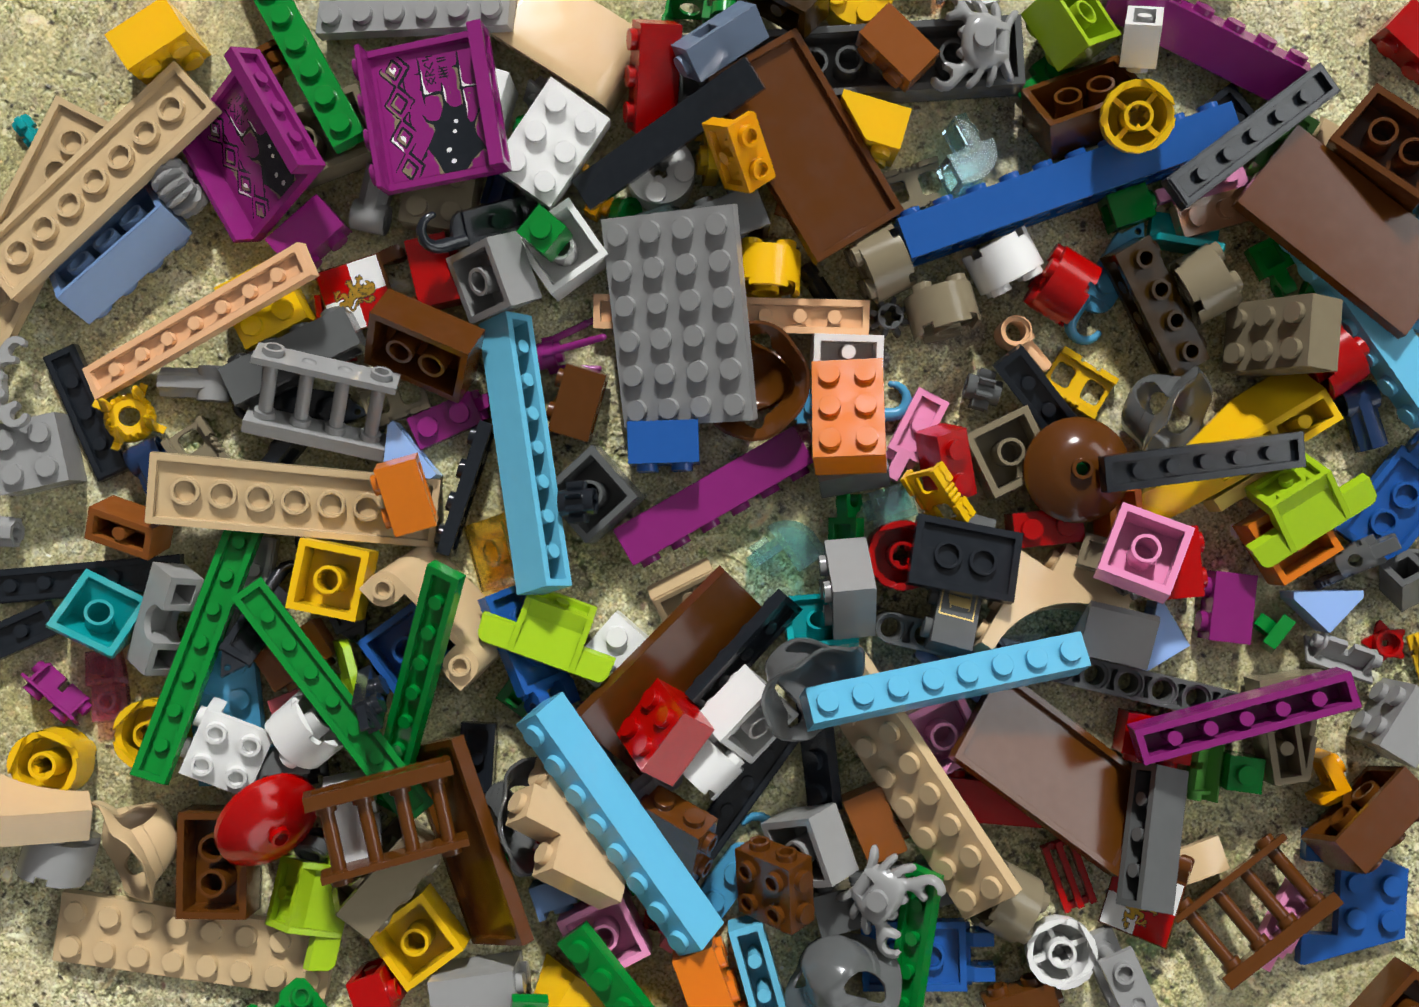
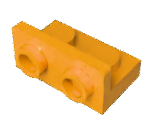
M747 111L734 120L711 117L702 123L724 189L750 194L775 178L776 174L754 111Z

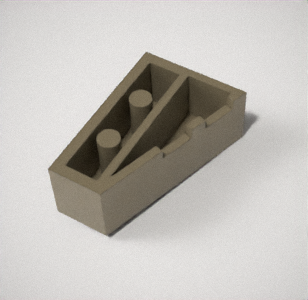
M1308 667L1243 677L1245 691L1323 670ZM1317 719L1252 737L1255 755L1266 760L1263 781L1273 786L1310 781L1317 737L1315 736Z

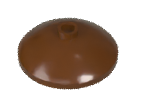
M1070 417L1055 421L1036 434L1025 452L1022 473L1026 490L1040 510L1057 520L1069 523H1083L1099 519L1111 512L1120 503L1126 491L1101 492L1098 456L1127 453V449L1120 437L1112 429L1099 421L1084 417ZM1079 462H1083L1087 466V473L1084 476L1079 475L1076 471V466Z

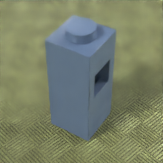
M739 0L673 43L671 47L676 56L673 60L679 73L683 77L702 82L769 38L756 4Z

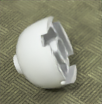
M1059 914L1045 916L1038 920L1033 926L1031 939L1024 947L1028 966L1037 979L1044 984L1046 983L1061 990L1079 987L1090 979L1093 974L1092 969L1095 965V960L1098 959L1095 939L1086 927L1070 916Z

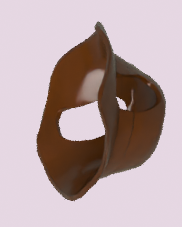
M752 320L749 321L757 413L776 404L778 405L765 416L764 424L759 429L750 427L745 421L718 422L713 424L720 431L732 437L746 441H763L779 434L801 412L809 395L810 372L804 356L782 328L770 322ZM757 334H768L771 339V347L776 352L755 343L751 338Z

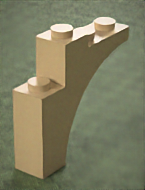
M1069 543L1058 550L1052 549L1042 564L1021 550L1014 603L1009 605L989 601L987 607L991 610L986 619L982 618L977 624L973 651L976 653L994 649L1003 635L1015 623L1025 616L1049 610H1069L1083 613L1091 600L1128 609L1132 599L1130 594L1120 595L1113 585L1093 578L1095 572L1075 566L1080 550Z
M537 756L535 766L528 777L529 786L514 792L508 802L509 814L505 824L540 842L534 854L535 865L532 877L599 910L621 903L626 880L616 866L607 858L602 846L594 835L588 831L583 819L573 805L566 800L563 791L554 778L547 773L544 764Z
M0 773V847L90 840L93 810L89 790L71 791L39 787L20 782Z

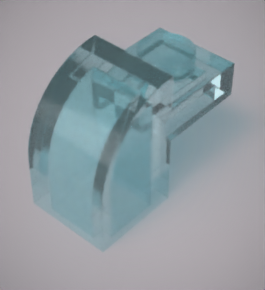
M966 112L954 116L942 134L952 154L947 155L935 171L947 194H952L953 198L966 195V189L982 183L992 171L997 161L998 153L994 138L981 141L978 129L971 123Z
M783 520L766 526L774 538L768 541L766 536L752 544L748 547L752 553L746 558L753 568L756 569L783 550L795 569L800 572L818 560V555H824V546L815 533L806 525L797 521Z

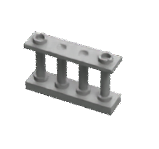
M275 342L258 343L251 355L250 363L264 366L259 404L257 406L250 404L242 419L241 432L383 462L386 434L379 431L385 393L396 394L401 374L394 373L386 367L376 366L371 368L287 349ZM278 369L300 374L294 413L279 411L273 407ZM314 377L336 382L330 420L328 421L309 416ZM350 385L371 390L365 428L348 426L344 423Z
M1103 925L1090 931V934L1095 939L1098 950V959L1095 960L1092 971L1108 1007H1159L1133 948L1128 946L1121 949L1110 926Z

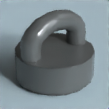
M321 827L312 828L305 839L294 849L295 854L299 858L321 863L327 860L328 851Z

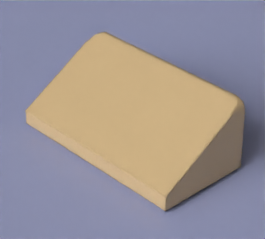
M708 558L702 559L647 587L651 601L663 622L714 571Z

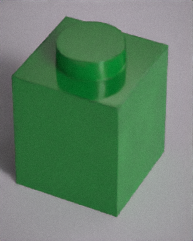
M1145 182L1108 194L1097 202L1108 235L1147 222L1157 214L1155 211L1157 208L1155 195L1151 190H1148Z
M540 204L516 231L526 243L551 263L573 237L568 227Z
M1225 750L1220 787L1230 791L1262 795L1266 760L1251 753Z

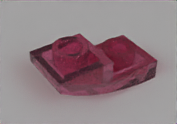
M123 650L113 659L96 651L85 652V686L92 688V722L94 723L114 722L118 714L131 704L128 672Z

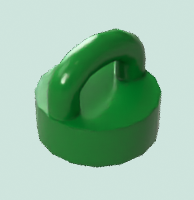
M618 197L611 205L608 218L642 215L641 204L633 197Z

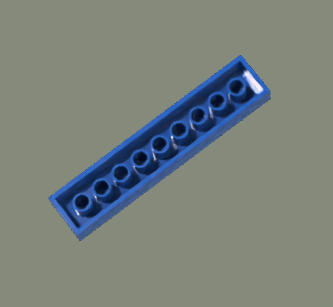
M1212 101L1196 109L1197 113L1185 117L1184 112L1175 114V126L1169 137L1157 148L1140 154L1123 153L1110 146L1106 140L1097 144L1098 148L1086 152L1085 147L1078 148L1065 154V160L1054 164L1052 159L1044 160L1033 165L1031 172L1020 175L1019 171H1013L998 178L999 183L987 187L986 183L983 182L971 186L965 190L966 195L953 198L952 194L942 196L932 202L933 206L920 210L919 206L908 208L900 212V218L895 220L894 228L890 230L893 238L900 235L910 255L913 267L934 261L1010 234L1023 225L1027 228L1095 204L1108 194L1143 182L1149 185L1163 180L1237 125L1239 120L1232 101L1218 105L1217 101Z

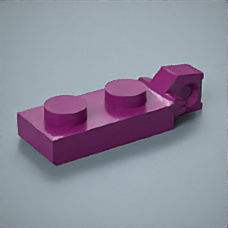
M478 389L471 392L467 391L459 404L447 400L406 418L419 449L425 450L470 430L472 426L477 427L479 420L485 421L491 418L488 410H490L488 392L480 395Z

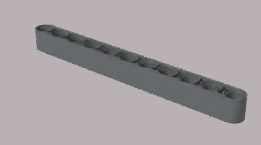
M884 610L876 615V636L880 640L897 646L949 658L953 657L923 649L924 643L916 642L914 637L915 631L922 625L924 618L891 610ZM892 617L897 621V630L894 634L885 636L881 632V624L886 618ZM1002 637L997 644V648L1025 642ZM1089 657L1091 665L1096 666L1097 675L1092 681L1086 682L1084 678L1085 670L1075 676L1051 680L1173 710H1180L1239 694L1223 687L1154 671H1146ZM1127 672L1130 676L1129 686L1121 690L1118 686V679ZM1161 680L1163 692L1158 697H1154L1152 687L1157 681ZM1194 688L1197 698L1192 704L1188 705L1186 702L1187 692Z

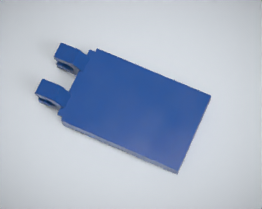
M1419 431L1411 437L1405 446L1395 447L1370 478L1377 494L1374 504L1332 529L1349 543L1371 534L1378 539L1395 533L1402 549L1386 555V560L1409 549L1419 536Z
M516 585L477 601L482 614L485 610L517 622L527 595H517ZM497 647L517 698L520 697L522 702L525 701L524 708L527 714L542 701L560 692L564 693L571 704L581 700L575 682L569 675L570 673Z
M937 918L926 992H968L967 985H972V982H996L993 960L971 961V947H994V934L978 925L970 927V922L965 921L964 918ZM898 919L887 921V923L897 929ZM872 925L871 933L866 936L876 940V928ZM888 938L887 945L889 948L894 949L895 939ZM862 972L863 992H885L884 986L875 975L870 972Z

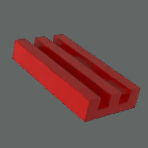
M1056 839L1039 847L1062 910L1066 914L1075 907L1080 909L1089 902L1091 904L1098 902L1081 855L1068 846L1085 892L1082 896L1063 848L1067 844L1060 839ZM1056 849L1073 896L1071 900L1067 899L1050 851Z

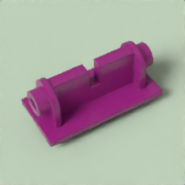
M39 661L32 668L31 671L34 674L30 678L23 672L20 674L27 682L23 689L38 702L43 697L53 705L48 711L63 724L70 720L76 726L80 725L75 717L79 713L85 716L94 707L90 703L91 698L86 696L73 683L63 692L59 690L68 679L50 662Z

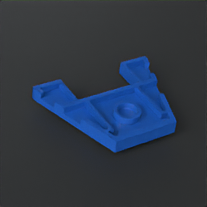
M1301 827V836H1302L1309 828H1307V827ZM1301 839L1300 858L1305 861L1323 862ZM1382 858L1383 861L1376 870L1367 874L1335 869L1334 892L1344 904L1333 912L1332 931L1309 930L1300 937L1295 946L1294 961L1300 965H1307L1404 939L1409 869Z

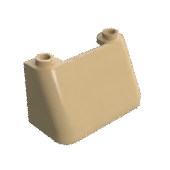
M517 0L513 32L489 33L500 45L511 52L514 50L521 57H525L576 89L581 95L597 103L598 107L611 115L628 89L625 85L624 75L626 65H630L631 51L627 49L626 35L628 28H632V21L631 23L627 22L594 0Z
M435 546L434 548L415 547L372 575L359 590L377 606H392L404 595L417 606L427 564L437 560L459 572L461 571L445 555L437 553ZM467 577L464 581L449 637L455 646L447 653L442 665L446 677L460 691L474 683L500 657L497 647L482 642L478 637L482 611L477 600L486 596Z

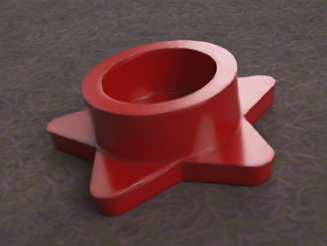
M1379 620L1375 623L1373 634L1363 638L1361 643L1370 649L1377 650L1379 655L1383 656V661L1388 657L1403 659L1404 653L1402 649L1404 646L1403 636L1405 635V630H1390L1383 621ZM1383 640L1387 641L1386 646L1382 645Z

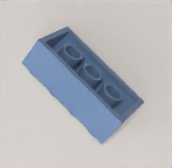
M150 181L49 276L56 298L89 325L95 319H101L106 316L112 309L113 304L121 296L131 294L136 289L138 281L147 273L157 271L163 264L164 258L173 250L177 251L187 244L189 236L193 234L186 220L181 216L175 215L172 209L167 208L165 203L158 198V194L152 189Z

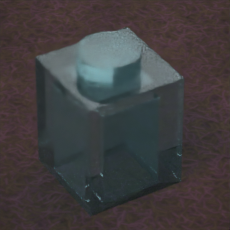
M902 483L866 493V501L862 502L867 522L873 520L874 526L885 525L918 514L913 496L910 497Z

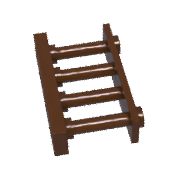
M449 755L303 792L302 802L305 813L314 811L316 816H320L331 864L330 868L321 870L320 880L322 886L331 884L333 888L342 887L354 881L353 877L441 854L442 857L455 856L463 852V847L470 846L467 831L456 833L444 784L448 781L447 776L454 775ZM425 782L426 786L431 789L441 838L419 843L408 792L411 791V786ZM389 792V796H394L405 847L383 853L372 801L375 800L374 795ZM352 801V805L357 806L368 857L346 863L334 811L338 809L337 805Z
M1271 833L1266 834L1254 844L1257 849L1256 852L1194 900L1189 896L1182 899L1175 924H1179L1186 919L1222 963L1220 968L1224 972L1217 977L1229 990L1235 989L1344 904L1334 891L1324 894L1320 890L1316 892L1279 849L1278 846L1288 839L1284 833L1278 834L1275 837ZM1265 856L1270 858L1305 899L1303 904L1306 908L1299 914L1288 913L1251 869ZM1238 877H1241L1277 920L1275 925L1279 929L1269 937L1265 933L1260 934L1225 892L1224 888ZM1211 898L1216 901L1250 942L1248 947L1251 951L1241 959L1237 954L1232 955L1196 911Z

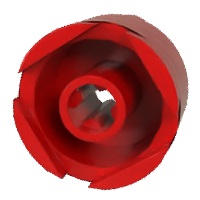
M1057 243L1047 257L1046 261L1049 263L1044 271L1030 279L1027 285L1029 290L1022 302L1063 327L1064 323L1068 324L1076 316L1090 295L1087 292L1090 286L1088 284L1089 282L1097 284L1102 273V267L1071 248Z
M1341 324L1338 371L1309 373L1307 375L1326 388L1330 397L1334 400L1370 374L1366 355L1370 353V349L1362 338L1358 336L1353 338Z
M907 520L886 522L878 526L868 536L867 544L877 583L900 591L918 588L906 585L915 527L914 522ZM898 546H900L901 550H907L908 556L902 559L903 564H900L899 560L893 559V553L897 552Z

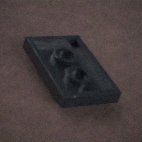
M919 513L915 520L906 585L1011 605L1015 600L1024 533Z

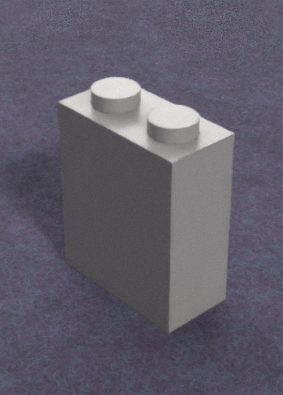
M522 950L451 959L435 971L427 982L430 1007H510L512 994L526 993V983L531 980L529 961H523Z

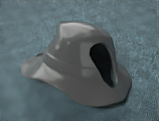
M1198 366L1191 368L1182 377L1151 374L1141 378L1131 388L1121 414L1123 430L1137 444L1141 451L1186 445L1200 431L1205 414L1212 401L1213 390L1209 380ZM1155 392H1161L1169 399L1160 413L1154 415L1149 401ZM1174 403L1183 413L1190 417L1189 425L1181 433H1173L1164 428L1170 420Z
M794 638L778 646L765 663L767 684L761 698L763 715L772 734L783 741L801 742L813 739L823 729L807 731L799 696L806 687L863 676L865 669L864 649L859 646L848 648L829 646L812 638ZM776 684L797 703L802 713L801 721L793 727L788 726V712L776 692Z
M537 757L521 759L514 763L506 771L504 780L494 783L485 794V799L503 851L507 854L512 872L518 877L532 876L535 865V851L532 848L536 840L505 825L509 814L507 807L510 798L514 794L510 790L514 786H529L528 777L535 766Z
M847 932L823 938L819 937L812 941L799 957L797 968L792 974L785 990L786 1006L898 1007L902 992L901 968L897 958L885 957L878 950L876 940L866 935ZM803 972V975L806 980V986L801 988H795L796 983ZM858 972H870L884 986L885 1000L882 1003H877L866 998L849 995L844 989L846 982Z

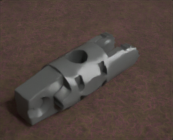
M1395 533L1378 539L1373 534L1343 546L1344 550L1311 569H1319L1334 561L1339 569L1319 577L1313 583L1316 589L1319 590L1386 563L1385 556L1402 549V546ZM1353 554L1361 556L1357 562H1350L1348 558Z

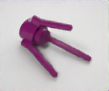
M593 317L553 336L541 338L542 342L536 344L540 371L548 369L550 375L557 374L559 368L565 369L566 366L560 365L561 362H565L564 352L606 340L607 336L600 334L561 344L560 340L593 325ZM581 365L602 371V367L599 365Z

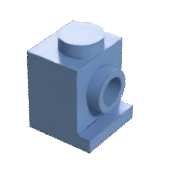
M538 879L533 880L529 887L530 896L539 922L545 921L550 911H554V914H561L574 908V903L578 901L577 898Z

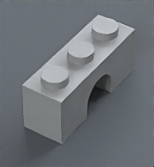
M152 563L126 659L144 676H168L181 642L177 632L180 611H193L204 583V579L186 564Z

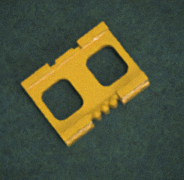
M1064 346L1058 352L1057 357L1045 376L1065 402L1069 403V407L1075 406L1073 410L1095 420L1098 415L1097 412L1113 386L1119 381V378L1103 368L1097 371L1094 366L1081 361L1083 356ZM1059 362H1063L1075 371L1073 378L1066 388L1051 380V374ZM1088 380L1094 381L1104 389L1096 405H1091L1080 397V393Z
M943 461L937 462L934 467L916 472L912 469L907 470L900 479L910 497L915 496V500L920 508L925 510L923 514L944 518L936 506L943 503L948 504L956 517L949 519L969 522L976 514L967 497H960L961 493L957 492L958 488L954 487V482H951L953 476ZM929 476L938 490L925 491L918 477Z

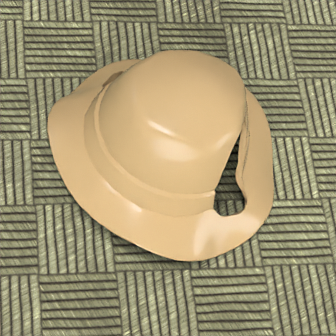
M101 800L91 801L92 806L98 808L104 818L102 844L119 873L124 891L130 897L145 903H152L154 901L155 883L177 857V828L173 817L158 802L116 809ZM131 853L134 854L143 869L138 875L133 874L127 865Z

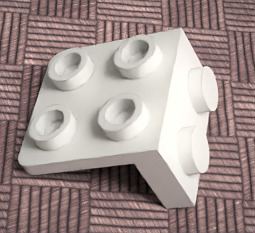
M213 697L208 707L201 705L194 719L193 725L197 726L198 729L194 738L188 736L179 757L185 759L178 773L237 794L255 781L272 740L264 728L224 714L223 711L227 701Z

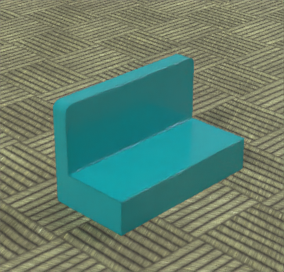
M1156 212L1157 214L1148 220L1146 235H1150L1152 240L1156 241L1163 251L1187 254L1206 243L1210 245L1215 241L1221 246L1223 252L1225 251L1226 244L1218 242L1220 230L1191 238L1176 235L1171 216L1168 213Z

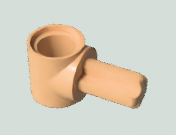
M1012 315L998 324L994 331V339L1000 348L1009 352L1018 344H1021L1043 373L1052 366L1048 358L1034 343L1033 339L1036 335L1032 332V326L1028 319L1021 315ZM1007 325H1014L1019 329L1020 338L1018 341H1012L1007 337Z

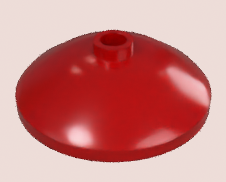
M292 773L270 775L243 788L226 804L217 819L214 829V842L220 854L232 864L256 866L273 862L291 852L305 839L316 821L317 816L315 812L305 813L302 802L303 792L315 788L306 778Z

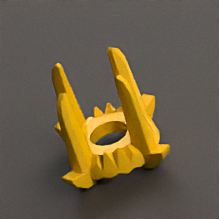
M140 383L139 386L134 385L131 390L132 394L119 395L110 402L104 398L94 400L92 407L104 412L103 421L105 428L114 437L111 449L119 451L124 442L141 441L152 432L165 433L167 427L156 422L155 408L145 398L148 385ZM134 408L139 411L140 420L134 426L121 424L119 415L124 409Z

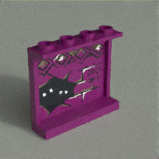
M480 19L467 21V31L371 51H365L359 44L354 45L356 58L352 59V69L355 78L360 82L361 94H358L357 100L367 125V129L363 130V137L367 149L371 151L373 164L369 165V174L373 185L377 186L378 189L388 196L512 172L490 34Z
M230 46L224 57L232 71L211 98L222 113L186 146L182 152L233 243L261 242L324 169L326 164L260 49Z

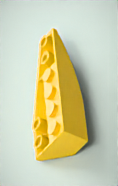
M1309 375L1268 376L1233 397L1186 445L1292 431H1304V442L1344 418L1326 388ZM1250 474L1143 488L1141 490L1143 509L1170 519Z

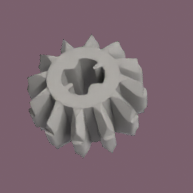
M176 157L173 160H168L164 165L162 164L155 172L152 180H150L152 189L157 192L158 198L165 203L167 208L172 209L175 215L188 219L193 215L196 216L210 202L194 171L185 161Z

